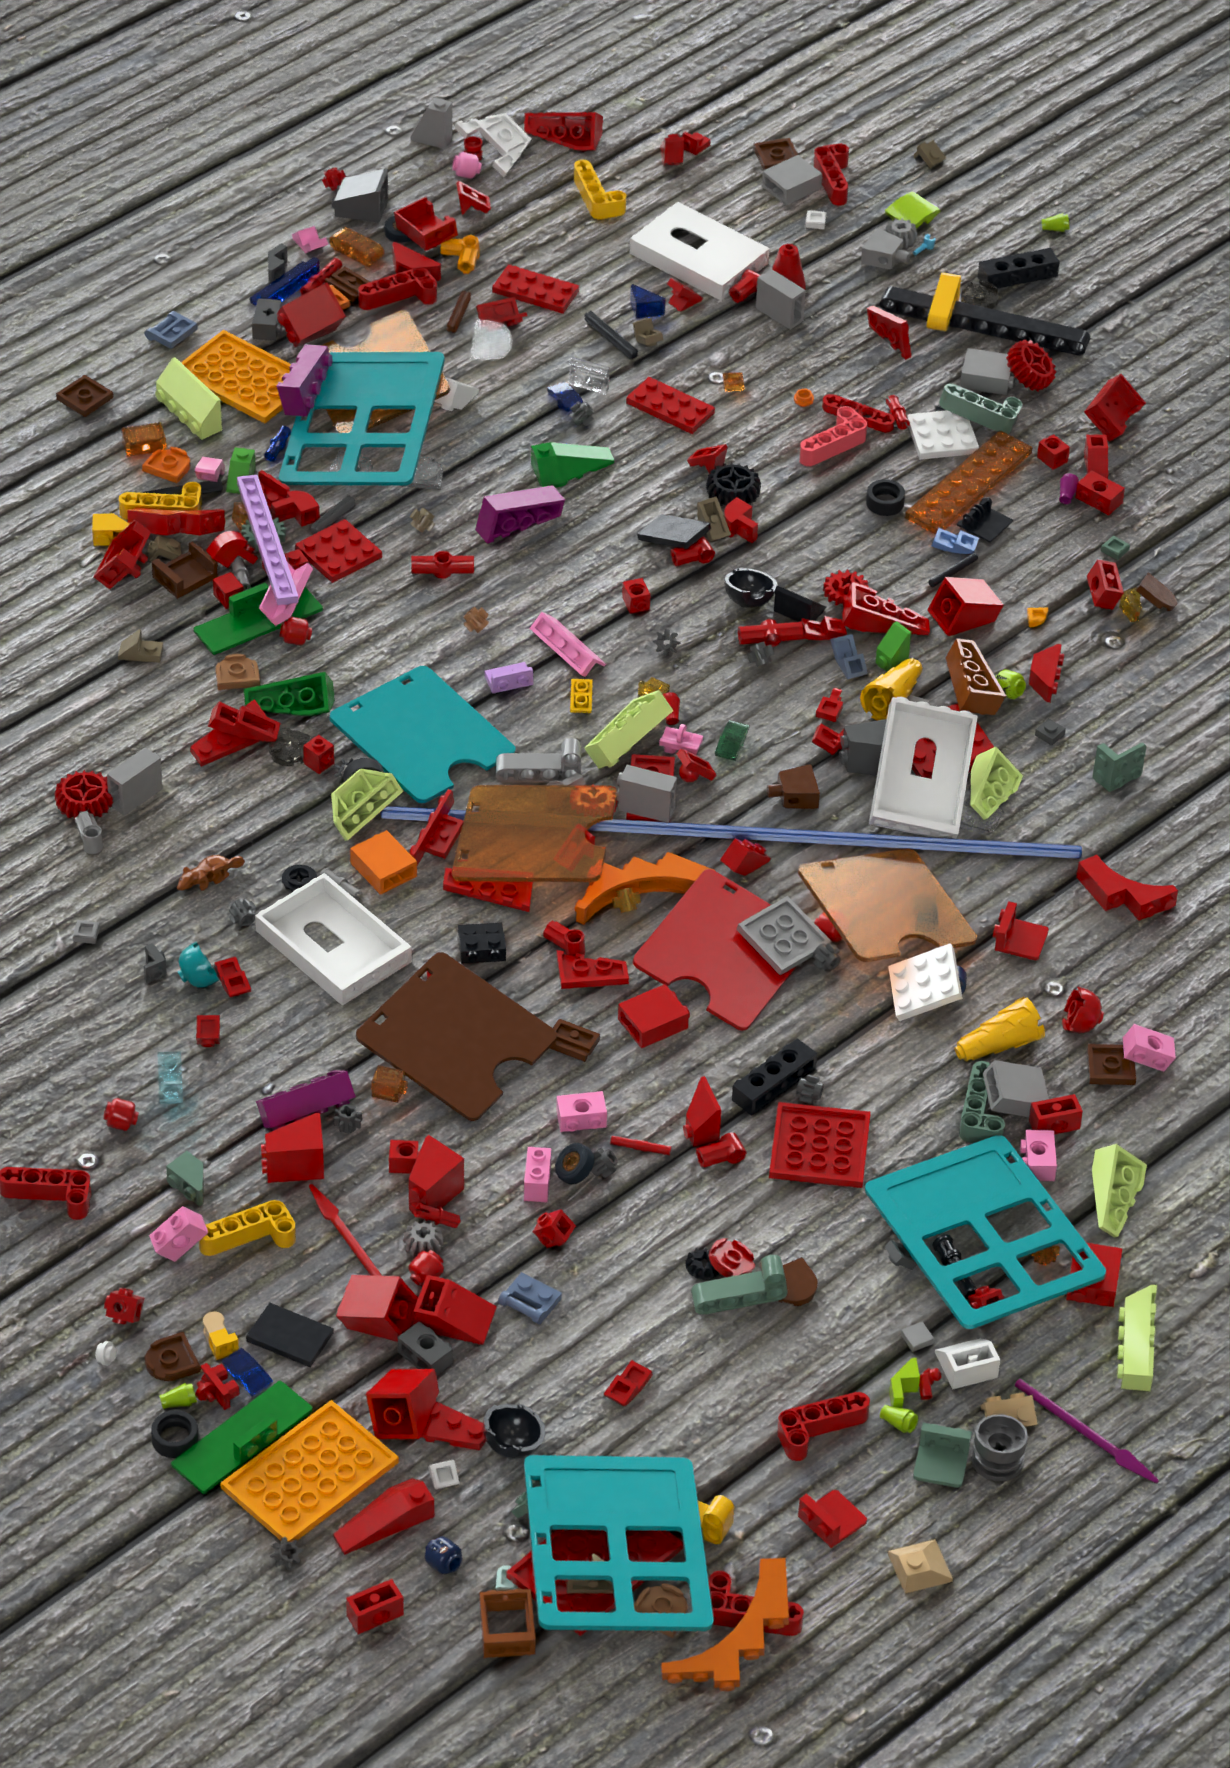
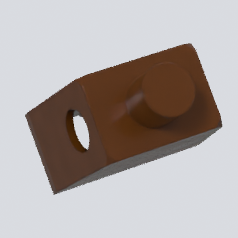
M808 764L780 771L778 773V783L767 785L768 798L780 797L783 807L788 809H818L820 792L812 765Z

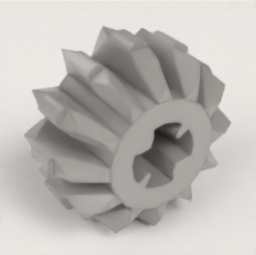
M902 218L901 220L894 219V221L888 222L885 231L901 238L905 249L908 246H913V243L916 241L917 229L910 220L904 221Z
M425 1219L420 1224L414 1221L413 1226H407L406 1232L403 1235L404 1249L406 1253H411L412 1258H415L421 1251L428 1252L432 1250L439 1254L444 1243L441 1228L436 1227L434 1222L427 1224Z

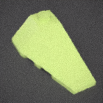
M997 747L977 755L971 769L970 805L984 820L988 819L1003 802L1009 799L1008 797L1018 790L1023 777Z
M1117 1144L1096 1149L1092 1166L1099 1228L1114 1238L1119 1236L1128 1218L1127 1212L1136 1202L1134 1197L1137 1192L1141 1191L1144 1185L1147 1167L1144 1162Z

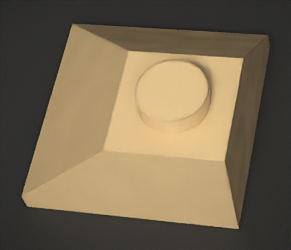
M935 1539L888 1551V1556L905 1594L953 1582L951 1573Z

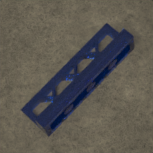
M313 257L306 263L302 261L251 296L250 303L256 306L258 299L282 300L283 302L308 283V279L312 275L320 272V260Z

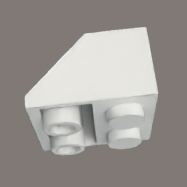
M979 1338L935 1350V1354L952 1389L998 1378L1000 1358L992 1342Z

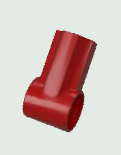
M747 269L743 273L741 280L729 289V295L732 300L739 303L754 291L757 293V280L760 274Z
M701 537L688 549H671V557L675 566L697 560L705 564L714 559L715 551L705 537Z
M553 920L547 924L543 931V936L564 949L566 955L576 956V953L585 955V936L582 931L578 929L570 930Z
M732 1132L723 1135L716 1143L696 1148V1155L701 1168L724 1161L735 1164L741 1162L747 1154L737 1134Z

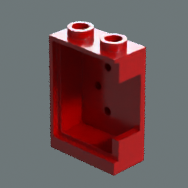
M423 197L394 212L396 227L425 251L436 248L438 245L458 236L456 219L450 218L448 215L444 217L445 221L439 219L434 215L433 203L427 197Z
M1120 373L1107 381L1084 413L1100 432L1107 436V440L1110 442L1125 432L1124 430L1127 428L1125 422L1131 415L1140 411L1146 402Z
M134 520L112 539L94 578L108 589H111L128 573L134 578H138L141 574V567L136 562L137 560L143 564L147 562L148 557L142 553V550L151 532L138 521Z

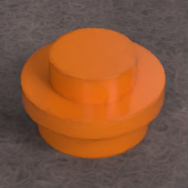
M799 389L794 395V402L799 406L806 407L814 402V396L808 389Z

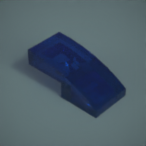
M566 382L547 387L548 395L557 399L558 407L566 412L572 411L570 408L579 401L581 404L584 402L579 394Z
M243 1348L238 1349L221 1361L235 1381L239 1379L252 1397L270 1386L273 1382L263 1367Z

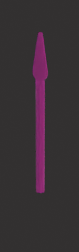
M1022 1379L1016 1381V1388L1028 1396L1032 1395L1033 1400L1115 1457L1118 1465L1154 1483L1159 1482L1130 1451L1126 1449L1120 1450Z

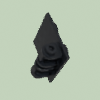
M986 497L982 498L979 504L972 507L970 512L966 513L956 525L991 542L1013 522V519L991 509L992 500Z

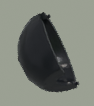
M733 569L732 572L724 577V586L729 598L744 608H756L768 603L775 594L776 586H778L776 580L771 575L755 569Z
M495 1404L487 1410L484 1417L483 1431L486 1442L493 1451L505 1458L529 1456L540 1447L546 1436L545 1425L539 1415L524 1404H502L497 1406Z

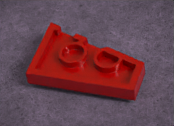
M875 306L868 307L869 326L882 339L887 338L894 350L899 349L902 352L901 356L905 360L911 358L907 321Z
M556 950L561 989L629 984L626 961L602 957L595 960L585 958L584 954L576 953V956L565 955L564 951Z
M435 1401L421 1438H425L426 1442L434 1443L435 1440L449 1442L451 1446L481 1450L486 1443L483 1423Z

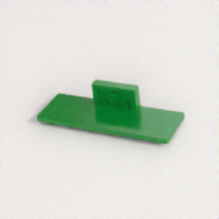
M266 583L229 597L228 614L193 628L194 633L213 655L281 628L282 623L275 626L259 609L269 588ZM304 587L291 616L304 619L323 611V606Z
M278 1381L173 1460L171 1467L202 1494H205L313 1411V1407L284 1382Z

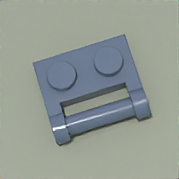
M171 311L167 314V318L153 328H148L144 334L148 340H155L172 349L197 330V323L175 311Z
M521 1272L508 1289L500 1294L498 1303L504 1307L508 1305L531 1317L533 1322L541 1324L560 1302L562 1293ZM521 1301H523V1302H525V1303H527V1304H529V1305H531V1306L537 1308V1310L534 1309V1308H532V1307H530V1306H528V1305H526V1304H524V1303H522Z

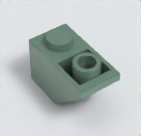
M186 1151L166 1166L167 1182L172 1188H177L189 1201H193L198 1206L203 1205L204 1198L203 1162Z

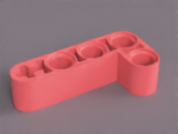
M847 406L840 407L837 410L836 426L801 442L800 463L804 466H813L866 441L867 421L853 408Z

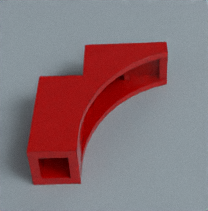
M135 508L127 510V522L130 524L136 520L147 528L151 534L168 536L184 533L200 536L225 531V510L221 509L177 511Z
M1098 855L1078 862L1076 878L1105 911L1125 904L1140 921L1176 906L1178 890L1174 885H1148L1130 880L1113 871Z

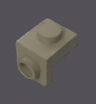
M934 140L929 143H921L916 147L917 151L913 155L914 158L921 156L930 169L946 159Z
M651 318L633 322L637 342L649 347L663 340L662 332L653 328Z
M158 534L155 540L151 541L148 545L149 561H154L158 555L171 560L181 556V543Z

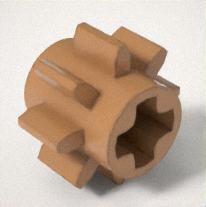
M473 607L464 615L463 618L466 621L463 624L470 632L475 630L479 633L489 624L486 619L489 617V614L482 607L479 610Z

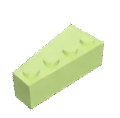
M659 690L633 699L584 749L598 769L605 766L610 768L618 763L619 757L630 751L634 744L674 710Z

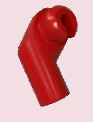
M928 1368L920 1375L919 1392L921 1400H929L933 1397L931 1385L941 1379V1372L938 1368Z

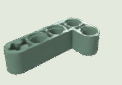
M946 384L939 400V405L943 409L1002 434H1009L1012 431L1023 405L1015 397H1007L1002 405L955 384Z
M978 1061L972 1067L962 1111L959 1136L963 1141L969 1143H976L996 1135L1004 1136V1120L995 1115L985 1114L988 1094L983 1072L990 1065L986 1061Z
M778 1255L765 1256L760 1261L761 1271L695 1284L691 1288V1294L696 1313L702 1315L782 1300L787 1296V1285L781 1257Z

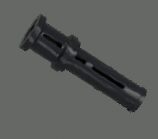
M948 1234L939 1236L932 1244L934 1250L939 1252L941 1263L944 1266L961 1261V1253L955 1249L952 1244L953 1239ZM970 1276L964 1278V1280L956 1281L965 1299L969 1300L968 1296L975 1294L977 1289Z

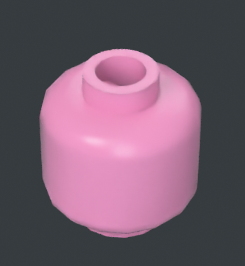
M461 152L458 156H455L452 170L459 177L473 179L476 173H480L482 163L479 162L477 155Z

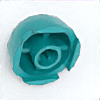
M197 942L192 943L182 951L178 961L180 970L177 972L184 983L188 981L194 987L204 988L219 981L214 968L206 955L202 953L201 947Z

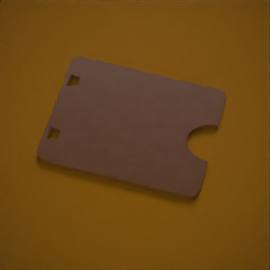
M438 952L357 1029L356 1040L469 1121H476L503 1095V1091L496 1085L493 1077L497 1066L510 1060L523 1061L532 1066L556 1042L557 1032L448 954ZM428 971L432 975L424 981L420 977ZM383 1015L386 1020L381 1025L377 1024L375 1021Z

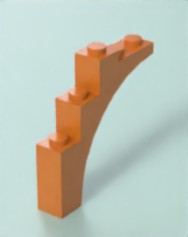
M667 852L663 859H659L656 865L637 857H633L629 864L626 863L623 869L600 861L595 868L590 870L588 874L589 886L582 900L579 899L575 905L576 922L585 925L596 912L606 905L631 895L648 892L685 894L702 872L711 868Z
M786 1558L760 1559L759 1580L754 1598L745 1616L735 1629L717 1645L701 1654L679 1661L661 1663L662 1680H667L669 1683H680L683 1679L706 1682L709 1678H714V1688H719L721 1691L735 1690V1687H740L739 1657H744L746 1660L759 1659V1656H764L763 1626L779 1629L783 1628L784 1625H789Z

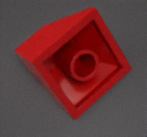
M705 1076L700 1077L686 1114V1125H683L684 1135L686 1139H690L693 1147L720 1139L721 1108Z

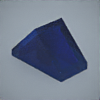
M634 284L631 285L630 302L636 319L663 316L665 314L666 298Z

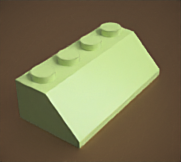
M172 358L156 381L155 395L158 401L166 405L171 413L173 412L182 423H185L190 428L193 434H196L202 440L222 431L221 400L177 358Z

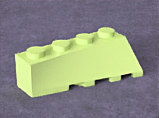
M1150 1285L1126 1297L1124 1307H1119L1118 1321L1123 1322V1326H1119L1118 1340L1122 1341V1345H1118L1117 1359L1122 1360V1364H1118L1117 1378L1121 1379V1389L1151 1391L1156 1304L1154 1303L1157 1285Z

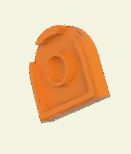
M170 447V449L162 451L158 449L142 465V471L178 484L190 469V458L186 451L177 447Z

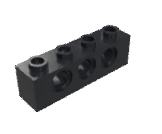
M1051 247L979 261L978 278L985 290L988 291L1058 277L1060 261Z
M798 1038L792 1043L786 1044L781 1051L768 1057L763 1064L753 1068L748 1075L738 1079L733 1084L732 1101L752 1116L796 1084L801 1078L815 1070L817 1053Z

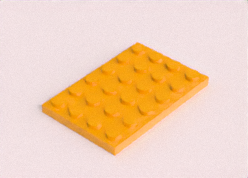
M222 330L181 362L222 402L264 424L283 410L277 384L284 381L282 377L285 373H290L291 364L225 330Z
M330 1400L222 1481L221 1489L280 1541L283 1537H286L288 1542H292L295 1539L298 1541L399 1463V1456L335 1402Z

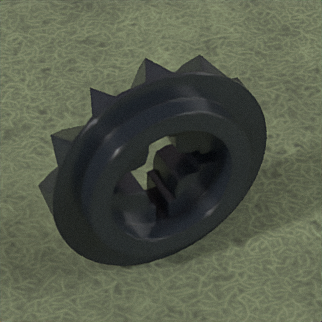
M293 865L283 872L282 883L285 889H291L293 892L309 883L312 879L317 878V874L309 866ZM298 876H300L302 882H298Z
M706 1246L703 1250L695 1248L693 1253H688L685 1266L688 1273L693 1277L709 1280L720 1274L711 1265L709 1250ZM703 1259L707 1260L706 1268H703Z

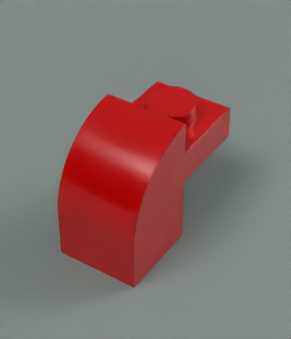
M303 491L286 492L287 498L271 503L272 519L279 518V522L295 518L300 526L303 527L316 522L320 518L319 504L312 495Z
M737 497L724 510V517L731 534L729 537L732 538L737 534L741 538L753 543L757 540L758 523L752 520L753 506Z
M236 531L221 533L206 549L212 559L227 568L230 567L238 555L252 564L258 559L253 552L254 548L247 543V540L241 533Z

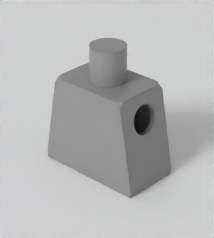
M880 228L875 230L862 248L861 263L865 265L892 269L897 261L907 264L910 259V253L903 251V240Z

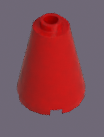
M793 244L782 245L779 248L772 270L806 290L798 248Z

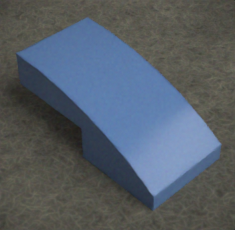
M938 528L931 546L952 553L972 554L975 551L979 538L961 530L958 535Z

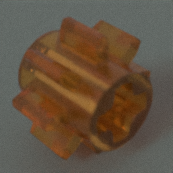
M1053 1245L1029 1255H1035V1263L1046 1266L1051 1262H1056L1060 1246Z

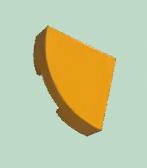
M1047 607L1027 608L1029 627H1036L1045 622L1048 615Z

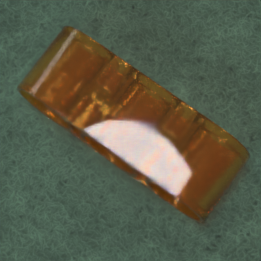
M348 227L341 228L329 238V243L335 251L367 267H371L385 254L383 247L379 243Z

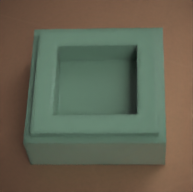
M1112 536L1101 546V552L1116 560L1120 559L1130 549V544L1115 536Z

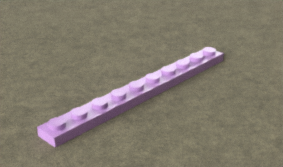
M258 476L237 477V485L277 605L298 603V593Z

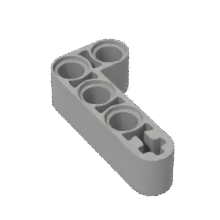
M568 738L562 742L561 753H503L496 758V778L501 782L549 783L551 781H562L576 773L581 775V744L575 738Z

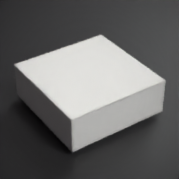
M807 210L805 228L824 229L826 212Z

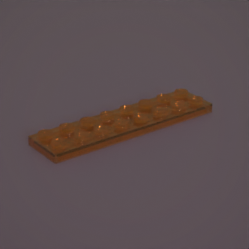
M999 430L905 512V519L935 535L938 528L945 530L1030 456L1033 447Z

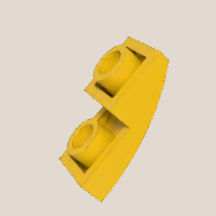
M571 679L570 713H592L593 679Z

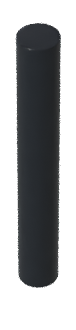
M972 553L930 579L928 581L929 585L935 587L943 582L945 577H951L977 561L978 555Z

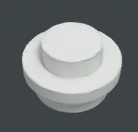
M105 1341L98 1344L95 1354L97 1362L104 1366H109L115 1360L116 1348L112 1342Z

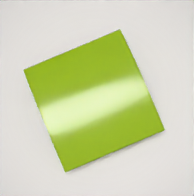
M913 191L903 195L885 209L886 215L893 220H901L902 218L904 221L910 220L911 223L915 224L916 229L923 222L929 224L941 212L939 208Z

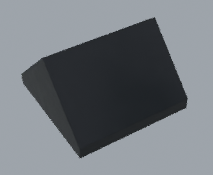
M780 586L775 588L774 611L792 620L800 622L803 618L816 621L826 609V606Z

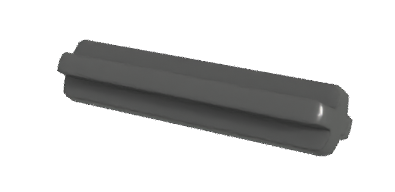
M350 495L346 496L310 526L311 533L315 534L333 524L355 505V499Z

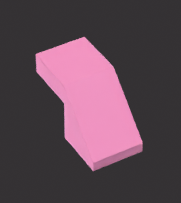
M315 226L292 234V238L305 254L329 245L326 237L319 239Z
M202 457L195 468L197 479L218 482L219 474L224 475L225 465L222 459Z

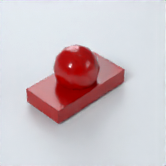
M680 749L676 753L682 762L679 775L684 782H694L698 779L699 775L710 781L717 776L708 761L685 749Z

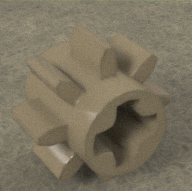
M423 507L420 511L415 508L410 515V518L413 519L410 524L422 533L425 529L430 532L435 525V522L432 521L435 516Z

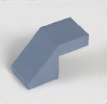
M853 634L830 639L835 660L847 679L868 674L863 654H857Z

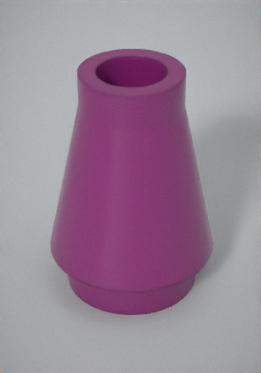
M1067 473L1060 479L1059 501L1063 504H1070L1076 493L1079 478L1074 474Z

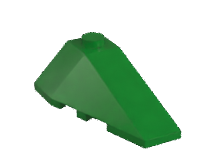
M554 442L531 446V466L541 487L552 485L555 488L567 485V482L573 478L577 480L582 478L584 473L589 471L596 472L614 464V458L609 447Z
M326 672L244 689L245 706L255 699L263 712L313 716L330 712L335 701L333 681Z

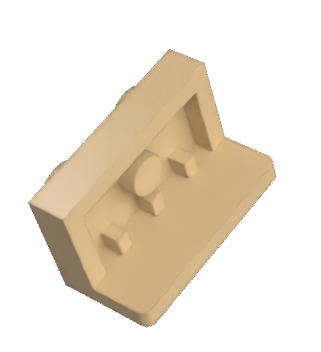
M1024 1392L1011 1394L1010 1399L1001 1400V1396L986 1398L987 1402L980 1405L981 1410H984L985 1418L991 1415L1003 1414L1014 1417L1024 1427L1038 1425L1033 1396H1025Z

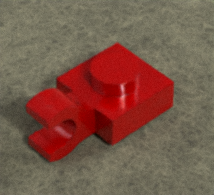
M833 688L829 698L823 696L816 710V717L833 722L837 721L843 709L842 697H840L841 689Z

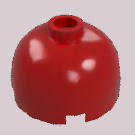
M1077 987L1078 990L1074 989L1066 1002L1064 1011L1068 1012L1067 1020L1063 1018L1062 1024L1065 1030L1081 1034L1090 1032L1097 1024H1100L1103 1020L1104 1012L1101 1011L1100 999L1092 991Z

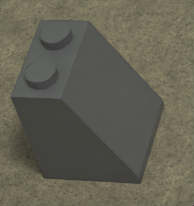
M380 169L343 178L341 185L337 186L336 197L332 199L335 217L380 223L388 202V169Z
M887 719L844 726L843 736L840 737L842 751L839 752V759L841 764L845 765L847 772L877 776Z

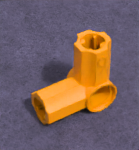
M474 235L465 236L463 239H450L441 244V254L459 256L458 270L462 271V273L470 274L471 271H474L476 261L480 257L479 239Z

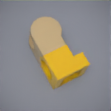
M215 1311L207 1313L203 1317V1331L215 1359L219 1360L238 1354V1338L235 1333L228 1334L224 1326V1316Z

